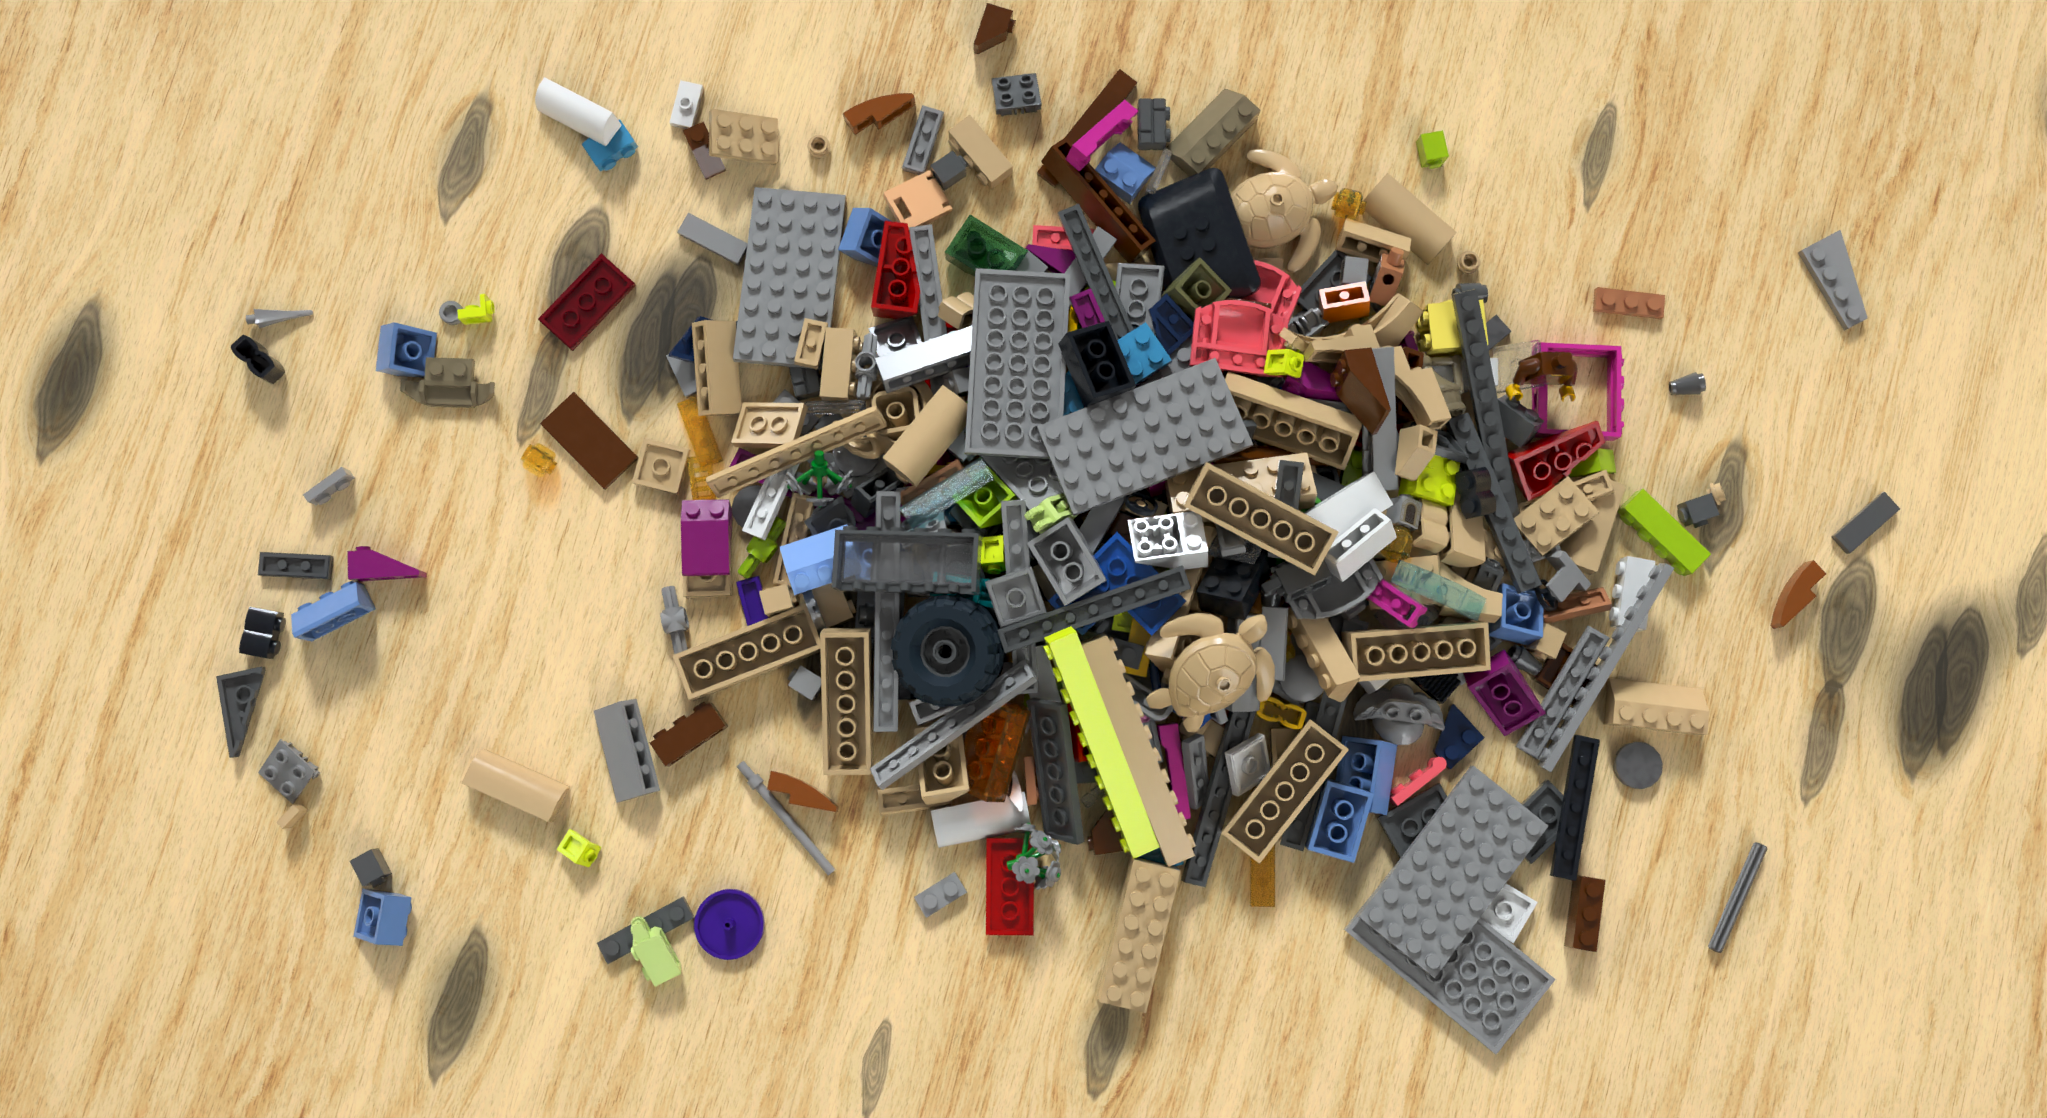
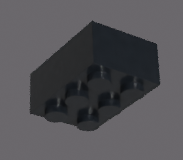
M1109 321L1067 332L1058 343L1084 408L1133 390L1136 387Z
M1245 544V553L1222 557L1221 549L1219 548L1196 591L1200 610L1245 621L1261 591V584L1265 583L1270 573V568H1272L1271 558L1267 557L1268 551L1258 546Z

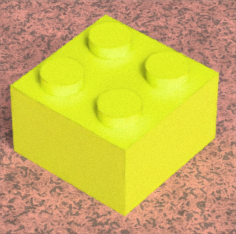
M1434 455L1416 481H1410L1401 477L1398 496L1400 494H1408L1417 501L1422 498L1445 507L1453 506L1456 493L1455 475L1459 472L1460 462Z

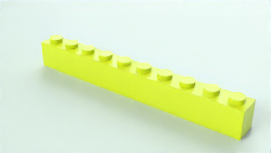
M1070 626L1044 637L1047 644L1043 646L1048 660L1053 659L1055 668H1052L1056 681H1061L1064 687L1061 690L1062 697L1066 704L1070 703L1073 710L1069 712L1074 726L1078 725L1081 733H1078V737L1082 746H1087L1089 754L1086 755L1091 769L1095 768L1098 775L1094 778L1099 789H1104L1106 797H1103V801L1107 810H1112L1114 818L1111 821L1116 832H1121L1122 839L1119 842L1124 853L1129 852L1132 858L1135 859L1160 848L1077 632Z

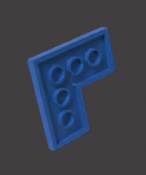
M1116 532L1094 554L1107 580L1068 605L1159 573L1151 565L1135 563L1132 546ZM1057 593L1049 600L1055 609L1064 607ZM1178 593L1127 612L1153 636L1187 601ZM1097 622L1077 628L1076 630L1084 636Z

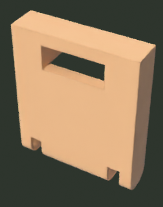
M931 170L883 193V197L897 222L908 223V228L927 225L953 211L951 205L943 208L949 201L936 178L929 180L933 177ZM901 199L911 215L906 219L902 217L896 206L897 203H900Z

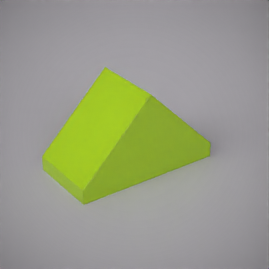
M1597 449L1585 461H1581L1571 470L1569 478L1591 476L1603 470H1607L1608 474L1616 473L1613 450Z

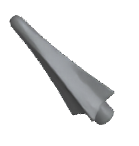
M254 309V314L246 315L247 324H255L259 328H263L286 320L310 316L313 314V311Z

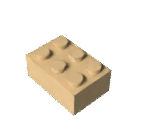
M826 327L819 396L827 406L852 408L855 405V401H859V398L856 396L855 359L862 352L863 342H861L854 329Z

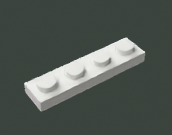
M800 464L765 478L744 524L743 532L766 540L788 491L785 482L787 480L786 472L795 476Z

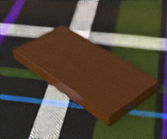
M575 392L567 397L540 423L605 490L639 458Z

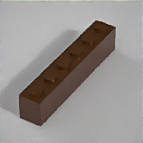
M1065 137L1051 146L1041 162L1073 200L1080 205L1091 221L1097 227L1099 226L1117 239L1114 247L1128 264L1133 263L1143 256L1156 240L1090 163L1078 171L1065 160L1073 145Z

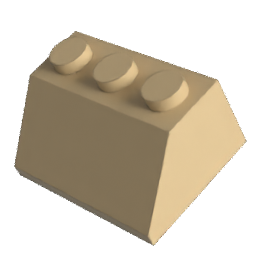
M929 726L915 728L914 737ZM963 734L918 765L921 798L926 805L948 802L970 791Z

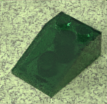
M969 215L946 249L945 259L964 272L975 276L976 268L1016 271L1027 255L1028 250L974 216Z

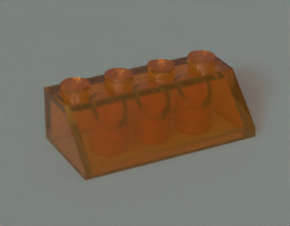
M1007 702L967 731L964 741L970 789L967 793L985 802H1005L1030 717V710Z

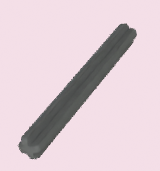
M1753 843L1708 945L1715 952L1721 953L1767 852V847L1761 843Z

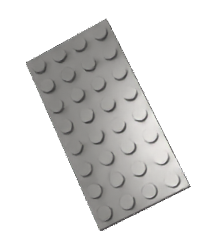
M755 187L733 353L734 362L809 368L795 365L794 360L805 318L827 322L828 327L832 328L840 258L838 248L842 240L846 195ZM823 346V350H822V354H821V358H820V362H819V367H818V369H821V370H822V364H823L824 346Z
M976 268L965 455L1049 459L1037 431V426L1060 418L1064 413L1066 362L1058 343L1068 331L1070 274Z
M1216 358L1037 426V431L1073 516L1204 466L1205 462H1214L1250 448L1253 445Z
M1470 766L1358 913L1357 917L1427 974L1435 978L1548 828V825L1475 766Z
M1361 909L1344 929L1494 1054L1500 1051L1556 980L1481 918H1479L1435 978L1427 974L1358 918L1357 915Z

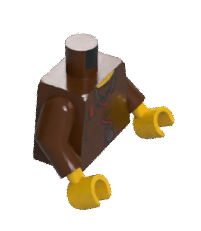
M1539 352L1518 362L1519 366L1512 380L1514 384L1508 385L1505 389L1509 400H1512L1514 396L1519 401L1523 397L1520 385L1564 384L1559 388L1562 402H1564V398L1568 395L1571 401H1574L1576 396L1572 386L1576 382L1577 364L1572 359L1570 352Z

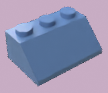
M350 581L343 584L341 590L335 593H325L319 597V601L313 604L306 603L298 607V611L291 614L292 634L294 638L314 641L376 608L365 585Z
M1342 736L1341 743L1349 750L1338 763L1336 781L1374 793L1369 813L1387 815L1398 745L1380 740Z
M1326 778L1321 788L1305 847L1310 851L1354 863L1374 793Z

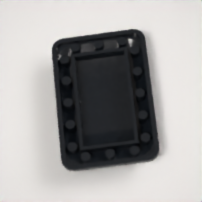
M1209 168L1199 174L1197 173L1149 193L1139 200L1138 211L1143 226L1156 240L1150 247L1155 263L1165 267L1163 281L1165 291L1199 257L1232 290L1227 296L1228 298L1242 299L1259 290L1261 279L1221 170Z

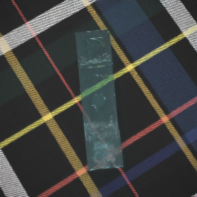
M1399 560L1390 583L1410 592H1416L1454 609L1455 612L1475 621H1478L1486 602V598L1474 591L1402 560Z

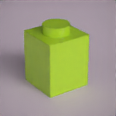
M1443 130L1421 134L1416 141L1421 168H1439L1449 157Z

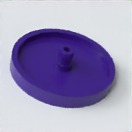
M724 889L708 896L699 906L694 920V931L700 946L708 954L723 960L738 959L750 953L760 942L765 928L763 910L757 900L750 894L738 889Z

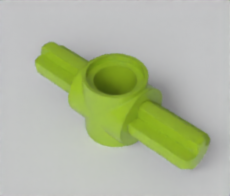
M779 517L775 518L766 540L755 536L752 538L746 549L750 554L738 569V573L746 579L750 578L760 562L767 563L773 557L778 548V544L775 541L785 529L786 522Z

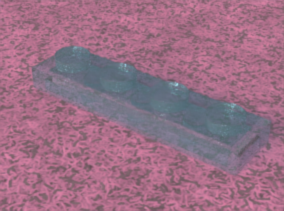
M980 457L900 507V510L912 529L989 483L994 477Z

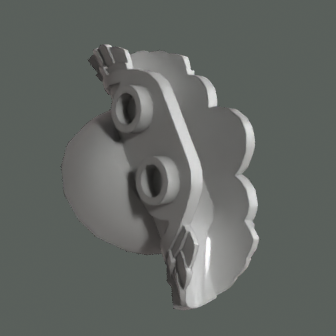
M1404 683L1395 685L1391 690L1379 688L1371 694L1366 692L1357 702L1353 712L1354 720L1372 719L1376 732L1384 740L1397 745H1409L1416 742L1423 733L1424 724L1442 731L1445 728L1443 714L1434 698H1427L1421 692L1414 693L1412 688Z

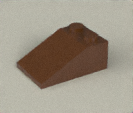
M1372 347L1344 350L1337 361L1333 373L1330 375L1331 386L1335 388L1338 398L1372 435L1377 434L1391 408Z

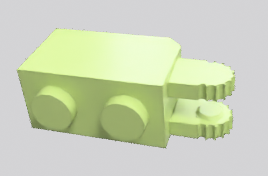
M1064 494L1046 498L1037 507L1030 509L1024 515L1026 520L1031 521L1033 529L1040 534L1067 517L1074 519L1078 516L1072 515Z
M641 916L633 918L631 921V934H633L631 952L636 961H641L643 965L642 972L646 980H651L656 987L680 975L681 962L662 928L653 927L650 929L645 919Z

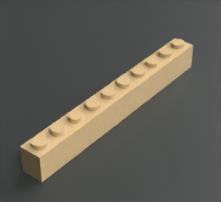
M1103 632L1081 641L1080 643L1165 863L1170 867L1194 857L1195 854L1192 848L1196 847L1191 834H1186L1184 826L1187 825L1183 813L1177 812L1175 807L1176 804H1179L1173 790L1169 792L1166 784L1170 782L1166 770H1161L1158 761H1161L1160 754L1157 748H1152L1149 740L1153 738L1149 727L1142 724L1140 718L1144 717L1139 703L1134 704L1132 696L1135 695L1131 682H1126L1123 674L1126 673V669L1122 660L1116 659L1114 651L1118 649L1113 637L1108 638Z

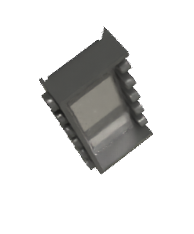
M843 526V530H835L832 588L837 591L980 595L983 537L976 533L974 529H962V533H952V529L939 528L938 532H928L927 528H914V532H909L901 527H891L890 531H881L880 527H866V530H857V527Z

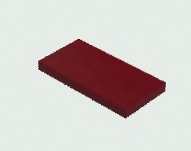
M601 253L538 320L569 349L574 351L636 284Z

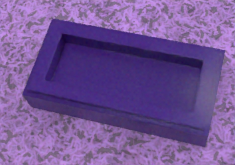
M760 576L737 581L736 584L747 626L768 619L769 617L764 613L759 591L763 590Z

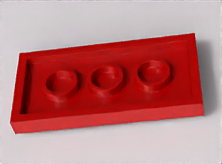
M987 838L986 935L1034 936V882L1018 881L1016 874L1012 870H1008L1007 861L1014 860L1018 854H1022L1024 838ZM1029 838L1027 852L1032 848L1030 844L1031 838Z

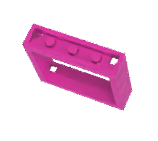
M1539 342L1532 347V355L1539 352H1570L1572 356L1607 358V432L1602 431L1605 441H1615L1620 438L1622 428L1624 427V422L1621 421V412L1624 410V399L1621 398V390L1624 387V376H1621V367L1624 365L1622 346ZM1532 384V410L1536 411L1539 417L1544 420L1534 438H1546L1567 431L1547 429L1548 385Z

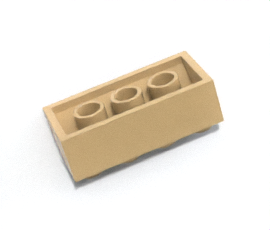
M1289 607L1287 627L1291 629L1298 647L1302 649L1307 658L1309 667L1316 674L1319 685L1325 690L1329 698L1338 702L1344 701L1361 677L1327 618L1297 619L1291 607Z
M1616 678L1607 679L1604 725L1689 735L1708 734L1709 709L1702 689Z

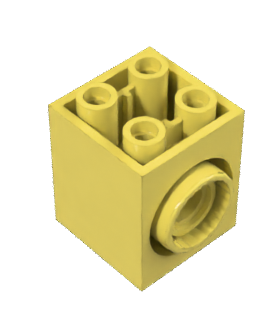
M1447 300L1440 303L1427 304L1423 309V314L1415 323L1416 331L1420 333L1418 350L1426 352L1429 357H1445L1458 354L1463 358L1453 301ZM1479 300L1488 346L1489 344L1487 336L1484 302L1483 300Z

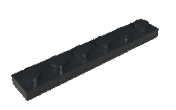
M1574 735L1550 876L1572 881L1577 879L1600 743L1599 739L1581 735Z

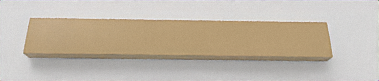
M874 405L706 477V483L717 498H720L814 458L815 451L820 450L826 453L887 427L886 420L878 407Z

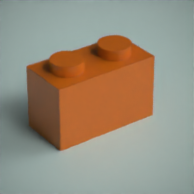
M1366 282L1320 289L1319 308L1322 313V319L1332 323L1369 316L1370 298Z

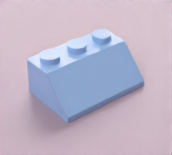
M843 526L780 546L786 573L794 595L832 583L835 530H843ZM846 542L844 578L863 572L854 542Z

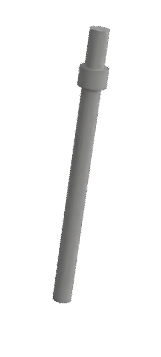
M742 761L737 768L748 780L747 784L752 790L756 789L824 872L830 875L835 868L772 793L767 790L766 786L762 783L764 780L760 775L755 774L745 761Z

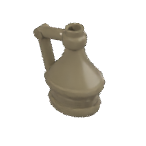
M1423 352L1422 369L1431 368L1432 366H1452L1454 383L1439 375L1433 367L1432 369L1451 417L1463 414L1466 411V406L1461 401L1460 395L1464 392L1461 356L1456 354L1454 356L1431 358L1427 356L1426 352Z

